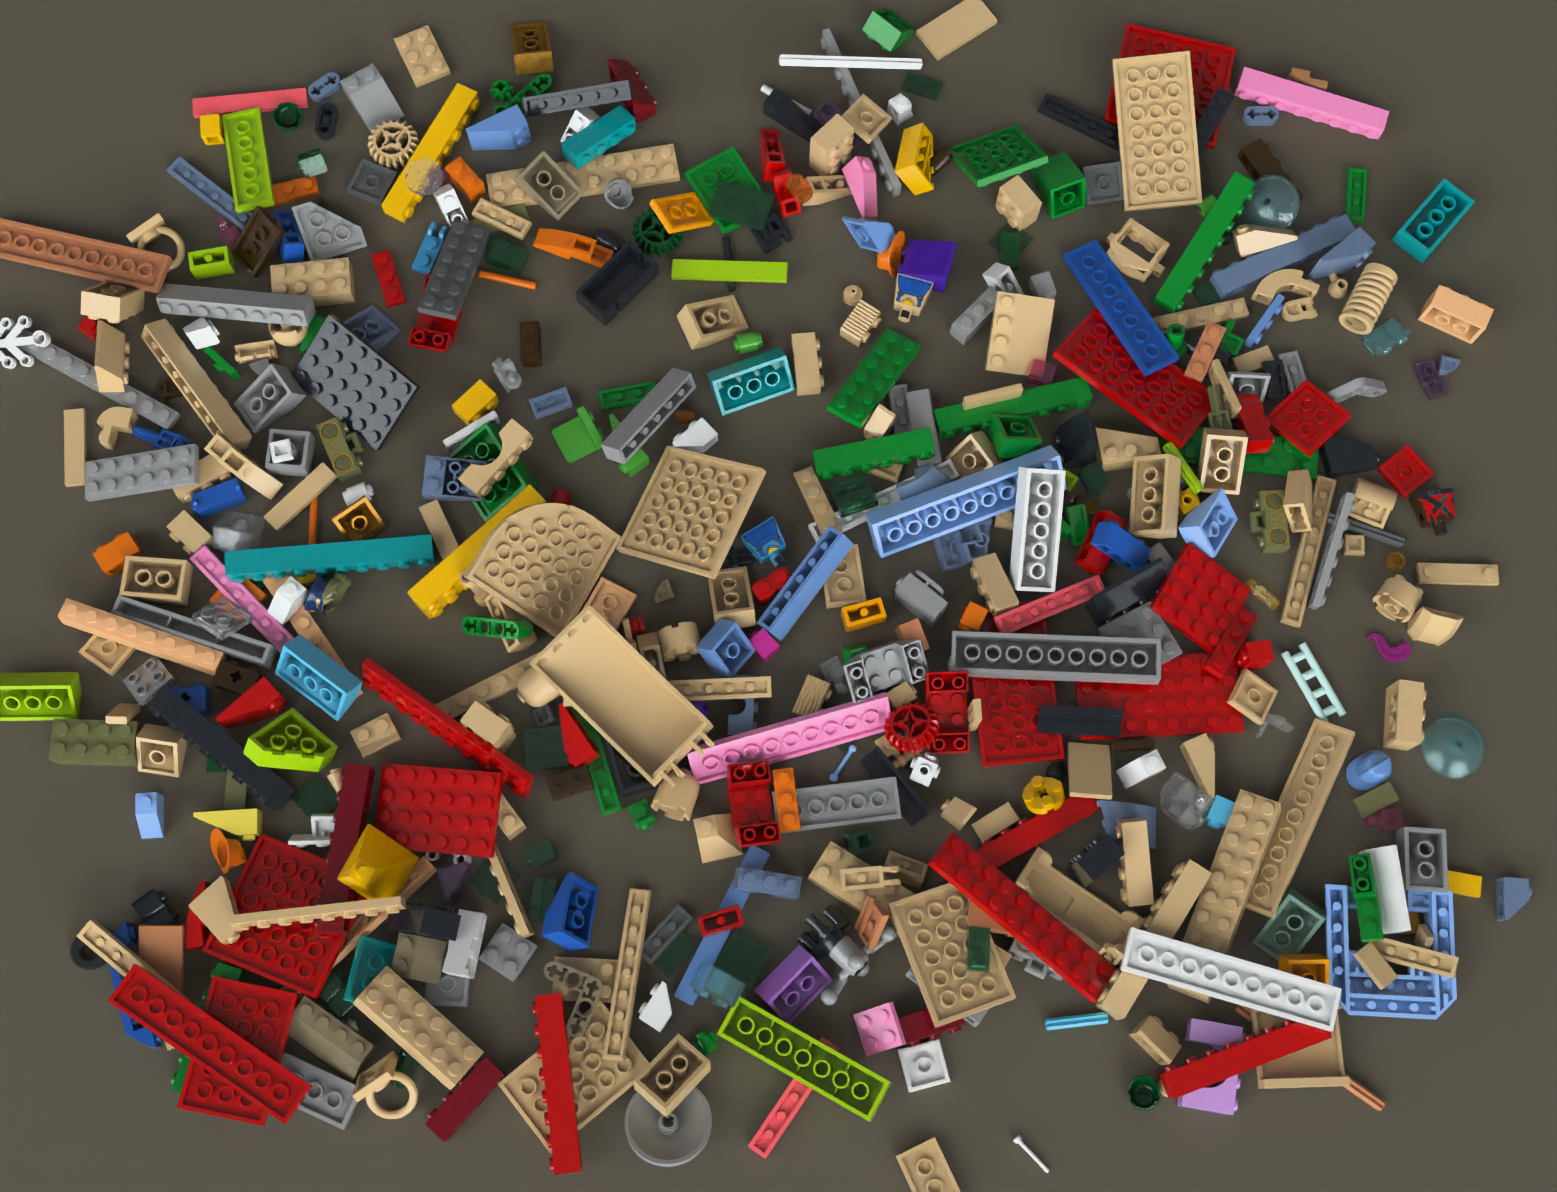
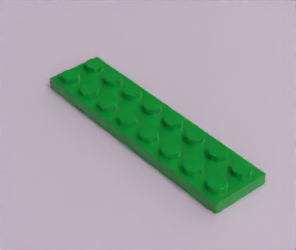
M1198 427L1181 449L1177 448L1189 466L1198 467L1203 431L1206 427ZM1160 435L1159 445L1161 454H1166L1162 447L1169 441ZM1274 436V442L1271 444L1268 452L1245 454L1243 472L1287 478L1288 471L1308 469L1311 481H1315L1317 479L1318 449L1310 457H1307L1285 438Z

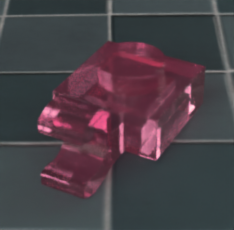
M223 216L215 219L223 231L218 236L231 251L240 232L235 225L229 227Z
M1401 808L1379 810V816L1363 819L1365 827L1380 825L1381 831H1394L1404 827Z

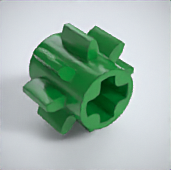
M499 78L495 83L492 82L493 89H490V94L494 96L495 102L500 101L504 104L508 99H512L510 93H513L514 89L513 86H510L509 80L504 81Z
M705 1029L693 1037L696 1042L693 1046L699 1052H702L704 1056L718 1048L715 1042L719 1039L714 1031L709 1033Z

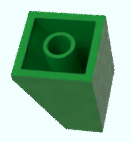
M1065 151L1048 157V163L1031 169L1032 182L1051 220L1086 207L1085 176Z

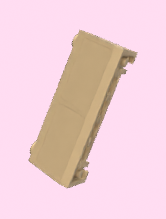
M1038 847L1014 883L1115 967L1123 958L1130 927L1140 929L1145 919L1134 911L1118 912L1051 866L1053 859L1050 854Z

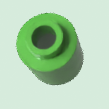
M753 331L736 335V340H733L735 351H739L740 355L758 351L759 348L763 347L760 332L755 333Z

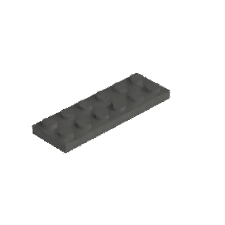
M453 221L417 306L419 313L451 320L457 319L491 236L490 228Z

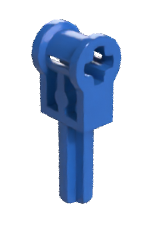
M140 425L133 427L132 434L153 443L156 450L190 444L186 437L165 429L158 433Z

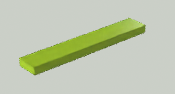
M673 259L671 278L672 280L787 283L788 262Z

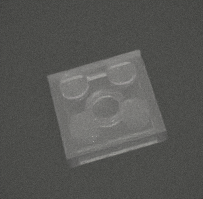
M221 595L192 615L193 622L222 641L253 620V614L224 595Z

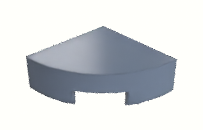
M1442 355L1439 360L1437 375L1452 373L1460 365L1461 359Z

